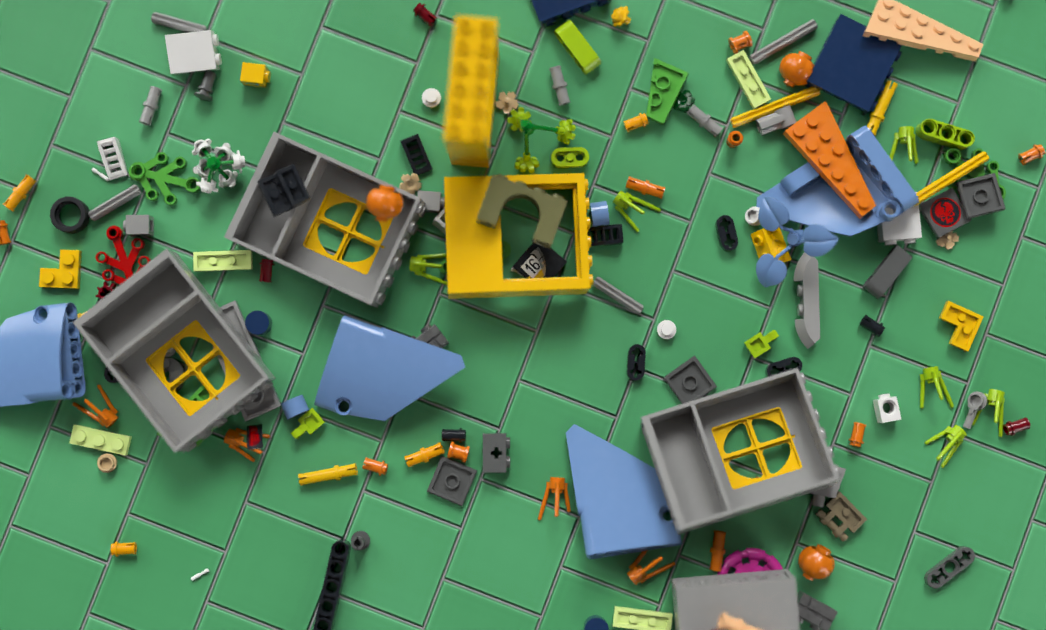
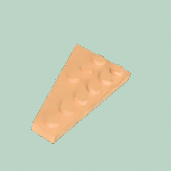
M877 0L863 34V37L876 36L881 41L889 39L896 41L899 45L921 50L933 49L935 53L939 54L943 52L951 53L954 57L974 62L979 58L983 47L982 43L895 0Z

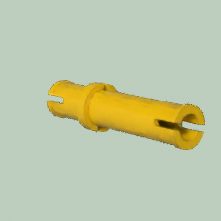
M890 80L886 81L885 88L877 105L869 116L870 120L867 127L870 130L872 128L874 136H876L880 123L885 119L884 114L898 87V84L893 82L891 89H889L892 82Z
M356 463L345 466L334 465V468L298 474V478L301 479L299 484L303 486L332 479L341 480L342 477L358 475V471H356L357 465Z

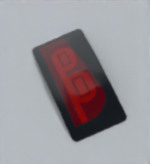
M262 424L247 426V450L263 448Z

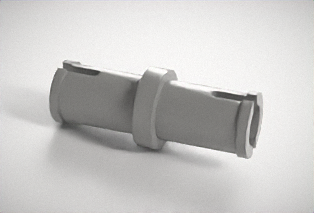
M561 66L549 68L554 84L552 87L556 91L559 106L571 103L566 89L568 85L564 81Z
M150 86L147 99L143 102L144 109L139 123L151 126L154 113L159 107L157 104L162 89Z
M695 104L686 113L699 123V127H704L715 138L723 129V127L710 118L709 114L706 115Z

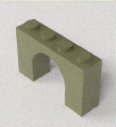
M497 174V176L492 175L476 223L495 229L502 208L507 202L517 198L529 200L536 206L539 212V223L532 242L550 249L567 203L564 197L557 194L551 196L546 194L545 190L535 187L532 189L526 187L527 184L521 181H509L508 177Z

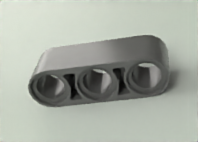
M895 245L862 287L876 299H879L906 267L912 256L900 246Z

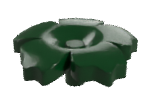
M684 90L683 93L680 92L673 108L685 113L688 111V106H692L695 103V98L691 97L692 94L689 90Z

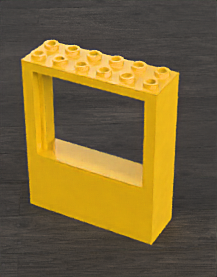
M459 15L455 17L443 138L452 165L489 168L500 61L497 19Z
M584 173L504 175L508 177L509 181H521L527 184L526 187L532 189L535 187L543 190L573 189L577 277L503 279L500 216L495 229L476 223L492 176L444 177L448 299L587 294L589 289H591V286H593V275L589 274V270L592 267V255H588L589 248H591V236H587L588 228H590V217H586L587 209H589V198L585 197L588 190V179H585Z

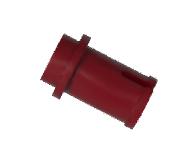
M417 4L413 9L414 15L419 16L429 27L432 26L437 17L425 7V4Z
M262 259L259 262L261 264L259 282L272 283V268L275 264H273V260Z
M1024 417L1013 422L1007 421L1003 425V430L1006 435L1014 436L1017 432L1030 429L1031 425L1028 418Z

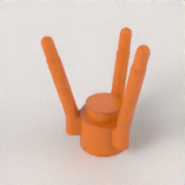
M97 385L110 410L105 408L103 411H100L87 399L84 402L98 416L75 402L72 405L99 422L103 427L109 428L118 420L119 417L116 415L118 411L113 407L101 385Z
M236 428V430L229 429L225 435L224 443L250 461L255 462L253 457L239 448L240 446L247 448V443L243 442L244 436H242V434L247 435V431ZM262 433L263 438H270V435ZM252 449V450H251V451L256 452V453H258V454H262V451L259 450V449Z
M550 477V482H546V490L538 520L542 519L550 489L551 493H555V517L559 515V495L563 492L567 512H571L567 490L568 483H565V478Z
M642 551L634 563L629 566L630 571L627 572V575L637 585L675 566V562L647 574L646 572L663 560V557L660 556L643 569L641 565L637 567L647 552Z

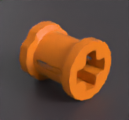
M743 31V34L735 38H728L729 46L734 54H737L739 50L747 46H753L751 36L747 31Z
M451 441L447 458H457L466 463L470 446L456 445L455 442Z

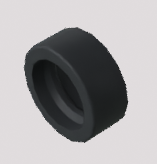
M65 196L59 198L52 205L50 219L58 230L75 234L87 227L90 221L89 208L83 201L75 197ZM68 204L76 205L81 211L80 220L73 226H66L60 221V212Z

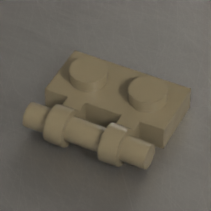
M840 491L837 492L835 498H831L825 504L830 511L825 513L822 509H819L815 513L820 518L819 521L823 525H827L831 529L832 534L842 542L848 538L844 533L847 528L854 533L867 520ZM834 516L842 522L839 526L831 520Z

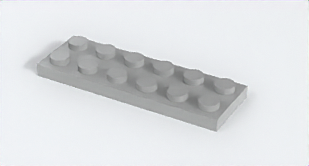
M237 301L221 306L222 311L262 360L252 335L245 326V319ZM217 355L219 362L222 366V369L226 375L224 360L221 355ZM273 385L266 391L258 392V397L251 403L247 402L242 405L241 413L245 421H249L281 406Z

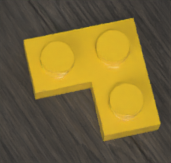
M60 250L59 269L40 268L39 287L80 289L82 251Z
M946 301L939 319L956 326L949 344L968 352L984 316L951 301Z

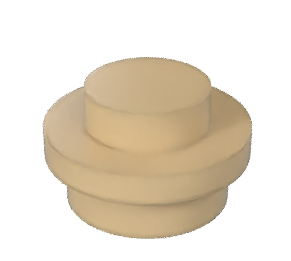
M103 454L98 458L97 466L104 473L112 472L117 467V459L112 454Z

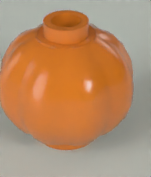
M801 51L798 54L790 53L786 55L779 66L780 74L785 79L783 83L791 88L794 85H806V81L814 68V64L811 62L812 57Z
M380 185L379 189H373L369 192L366 206L369 212L376 216L377 221L387 222L388 219L400 214L403 208V199L400 193H395V187Z
M817 544L816 547L811 545L804 548L798 557L799 567L804 572L803 576L810 581L830 576L835 567L834 558L830 555L831 551L820 544Z

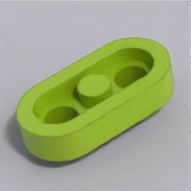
M583 147L557 148L551 155L552 164L558 168L583 167L589 160V153ZM560 155L564 157V160L561 162L557 160V157ZM582 155L583 160L578 161L576 156Z

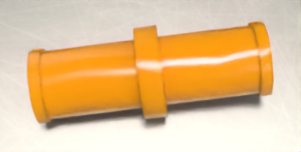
M26 174L20 184L12 189V194L3 205L14 211L23 198L26 199V194L37 181Z
M441 442L428 448H420V451L408 456L406 455L407 466L410 468L423 461L426 463L431 458L445 454Z

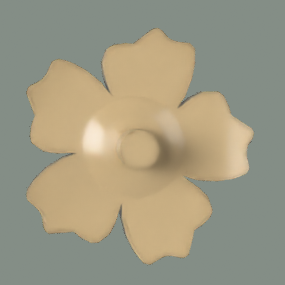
M502 91L499 93L498 99L500 101L496 102V107L500 110L503 109L504 114H509L512 108L517 109L519 104L515 99L516 94L508 92L506 95Z
M412 173L411 176L403 174L401 177L403 182L400 183L399 188L414 195L415 190L418 191L422 183L418 182L420 179L415 173Z
M951 231L936 240L937 246H945L947 250L952 249L955 245L954 242L959 241V236Z

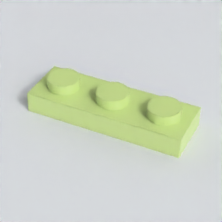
M742 50L727 58L726 62L752 108L756 109L769 102L771 98L745 51Z
M252 250L193 252L194 271L253 270Z
M74 424L69 443L126 456L128 455L132 436Z
M614 606L612 626L636 630H671L673 614Z

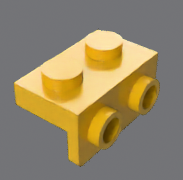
M780 227L775 231H768L763 228L751 233V238L759 258L767 253L775 258L777 254L787 247ZM789 251L779 257L778 260L783 262L790 261Z

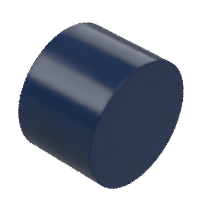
M252 311L245 319V326L252 334L264 335L270 331L272 319L265 312Z
M599 615L590 616L584 623V630H609L606 620Z

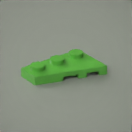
M654 58L646 116L648 119L664 125L689 73Z

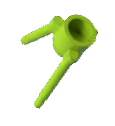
M899 127V133H894V142L889 157L893 161L898 140H900L901 144L908 145L909 161H913L914 157V162L917 164L918 154L914 127Z
M621 190L612 202L616 205L614 209L621 213L636 232H639L638 227L625 213L623 208L627 210L630 206L639 213L645 214V211L632 203L633 200L658 212L661 209Z
M447 253L411 256L409 270L414 271L415 275L447 285V281L422 272L426 271L427 267L442 268L441 264L427 263V260L424 259L445 258Z
M938 366L922 369L923 374H920V408H924L925 380H927L928 384L935 383L940 400L944 399L943 390L950 407L953 408L954 404Z
M989 389L988 394H984L987 397L988 405L995 407L994 423H998L999 417V437H1002L1005 392ZM982 410L977 411L972 425L976 423Z
M958 425L952 428L948 426L942 432L925 441L927 445L947 434L946 439L949 441V444L937 456L936 460L939 461L951 447L952 449L941 464V468L945 467L963 442V439L967 436L966 432Z

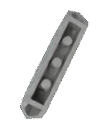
M804 252L794 272V281L799 282V285H797V296H800V304L797 305V314L800 316V319H795V327L800 340L809 349L820 339L818 260Z

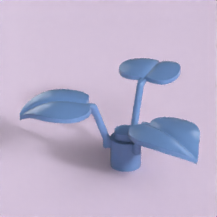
M765 197L762 200L758 214L759 222L768 231H775L780 227L781 230L789 232L787 235L789 246L777 254L775 258L768 253L762 255L756 264L757 278L764 287L777 285L787 275L785 263L778 259L789 249L804 244L803 249L807 255L819 257L829 252L837 244L839 238L820 224H812L805 228V230L798 229L795 231L792 228L784 227L783 224H786L790 219L788 209L780 201L771 197Z

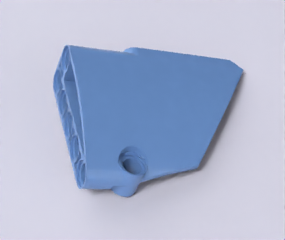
M864 125L848 135L845 141L876 204L875 208L859 219L809 162L784 177L779 184L758 196L756 207L760 208L765 197H771L786 206L790 214V221L807 226L820 224L830 232L851 237L883 222L894 220L895 217L919 203V199L873 133ZM885 208H891L894 214H887Z
M68 302L41 305L35 310L7 318L0 326V407L82 397L85 394L86 386L80 332L73 323L78 319L75 304Z
M344 315L332 344L314 405L340 415L386 421L464 369L465 365L462 356ZM343 401L349 404L347 412H343L340 409V404Z
M574 424L566 432L586 557L588 559H598L681 545V535H677L673 521L663 519L664 513L669 512L655 468Z

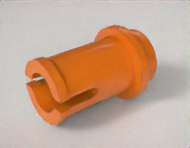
M732 131L728 135L727 145L731 148L740 145L743 141V135L739 131Z
M1035 144L1033 148L1019 154L1018 158H1022L1020 162L1026 165L1037 158H1043L1045 150L1041 144Z
M5 220L0 221V245L11 243L7 230L8 223Z
M854 422L851 439H848L850 441L849 445L861 447L864 444L862 440L866 425Z
M366 457L364 460L365 465L362 467L364 470L376 472L381 476L386 474L388 464L385 461L380 462Z

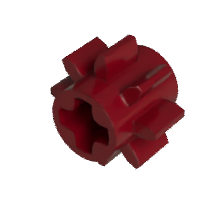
M104 282L103 287H97L99 291L95 297L103 299L109 291L112 292L117 284L112 283L109 287L108 282Z

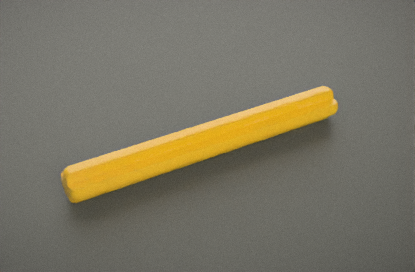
M812 86L732 117L730 119L733 128L770 115L780 108L793 106L814 98L820 94V90Z
M985 151L979 153L918 191L916 195L918 196L919 203L916 205L989 160Z

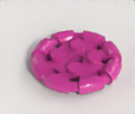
M749 547L743 551H734L723 561L722 570L718 571L717 575L729 574L728 571L731 567L736 569L734 573L781 570L783 568L779 561L773 555L766 554L765 550ZM748 557L749 563L742 564V559ZM760 560L766 562L764 567L758 565Z

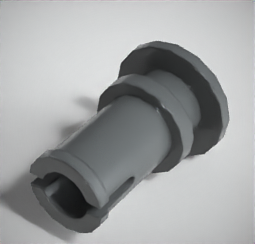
M206 70L202 83L198 86L199 92H194V96L204 101H212L213 98L210 94H213L212 87L217 74Z
M357 531L351 537V546L354 549L364 550L370 544V536L365 531Z

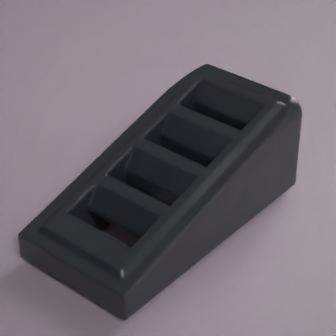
M418 134L400 140L413 173L420 175L432 170ZM417 141L416 145L407 148L406 144ZM420 148L419 152L410 155V151ZM423 155V159L413 162V158ZM426 162V166L416 169V165Z
M622 224L588 228L587 236H590L589 232L593 231L594 242H591V247L623 244ZM605 230L609 232V240H605ZM613 230H616V240H613ZM597 231H601V241H598Z

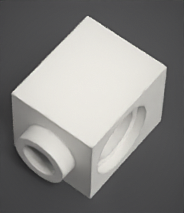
M890 393L878 395L879 399L873 400L877 423L901 420L897 396L890 397ZM886 402L890 405L888 413H885L883 410V405Z

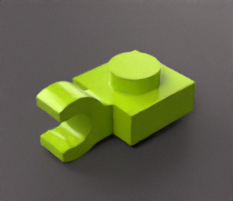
M772 330L765 336L759 332L745 341L744 344L755 359L771 349L768 343L779 337L776 330Z
M311 408L298 419L301 425L291 434L295 439L301 437L306 431L311 435L325 421L314 408Z

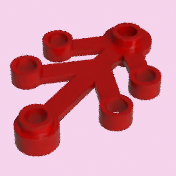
M110 226L106 231L108 239L113 241L120 261L109 257L107 253L102 251L96 254V261L102 264H109L124 271L126 279L115 275V272L109 269L104 270L102 273L104 280L113 281L121 285L133 275L132 267L140 250L144 248L145 242L140 238L133 239L131 243L133 248L127 257L121 241L124 236L123 230L118 226ZM112 230H116L115 236L111 235ZM137 241L141 242L140 247H136L135 244ZM102 254L105 255V259L103 261L100 260V255ZM141 256L138 259V264L140 266L137 271H139L142 267L145 266L142 264L143 259L146 258L148 261L147 263H149L151 259L147 256ZM111 272V278L107 279L106 274Z

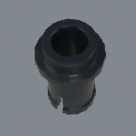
M865 315L859 323L860 326L872 332L873 336L877 335L879 337L885 329L883 323L879 324L868 317V315Z
M462 428L459 430L442 429V441H459V443H462V441H466V430H462Z

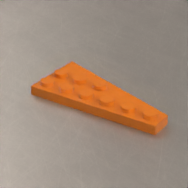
M826 101L784 131L783 135L859 219L875 208L876 204Z

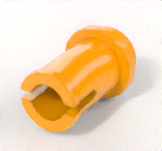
M639 113V116L623 121L627 132L642 126L646 127L649 124L645 113Z
M116 541L114 544H111V555H115V557L127 554L136 555V542L119 543Z

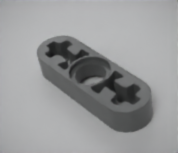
M966 546L958 547L925 573L924 580L926 584L933 588H939L974 561V551ZM962 551L968 552V559H960L963 556ZM947 562H953L954 570L952 572H946L945 564ZM932 575L938 576L936 578L938 581L937 583L933 581L931 582Z

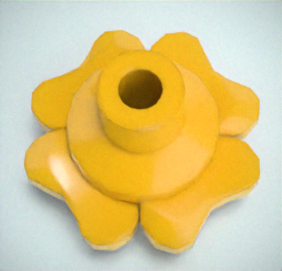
M627 6L614 9L611 15L614 27L621 26L623 23L626 25L630 23L631 18L628 17L629 10Z

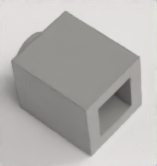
M418 190L417 197L425 202L424 207L427 208V213H440L441 209H444L445 197H442L441 192Z
M126 215V220L123 221V230L129 236H154V217L150 215Z

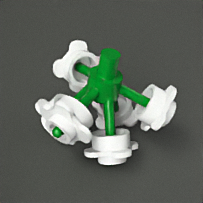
M210 139L198 140L194 143L192 154L208 158V160L200 159L199 164L193 167V173L201 177V182H196V185L200 186L202 192L211 194L212 191L218 192V189L215 188L217 182L212 180L215 171L220 173L218 179L221 188H233L236 185L238 172H232L229 169L222 170V165L232 164L233 170H239V173H242V167H245L246 160L244 156H240L239 150H237V154L233 153L229 143L216 147L214 149L215 157L210 155L212 151L210 146L212 141Z

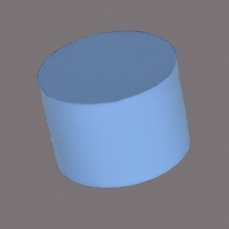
M607 201L589 203L592 227L609 225Z
M303 394L280 404L287 420L309 411Z

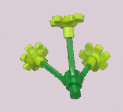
M519 107L518 112L512 109L510 111L512 117L507 118V123L512 124L511 130L516 131L519 128L520 132L524 131L525 152L523 157L516 159L514 165L515 169H520V172H526L528 169L529 173H534V167L538 168L540 166L537 158L531 157L529 152V135L533 134L535 130L555 132V134H559L557 140L567 145L570 144V139L573 140L576 136L572 133L576 127L572 125L573 121L571 119L560 121V127L557 126L555 128L536 125L528 120L531 117V113L529 111L524 113L523 107Z

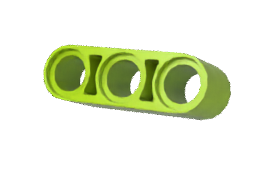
M568 20L554 30L557 39L584 74L587 75L602 64L596 52L571 20Z
M934 119L924 120L917 125L915 131L916 135L921 139L946 147L957 148L958 150L968 148L975 141V136L971 131ZM924 125L930 128V133L924 131ZM942 130L948 133V139L942 136ZM960 136L965 137L966 144L960 141Z

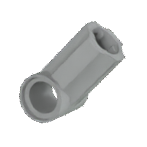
M791 106L780 108L773 114L756 120L757 129L761 136L778 129H787L796 123Z

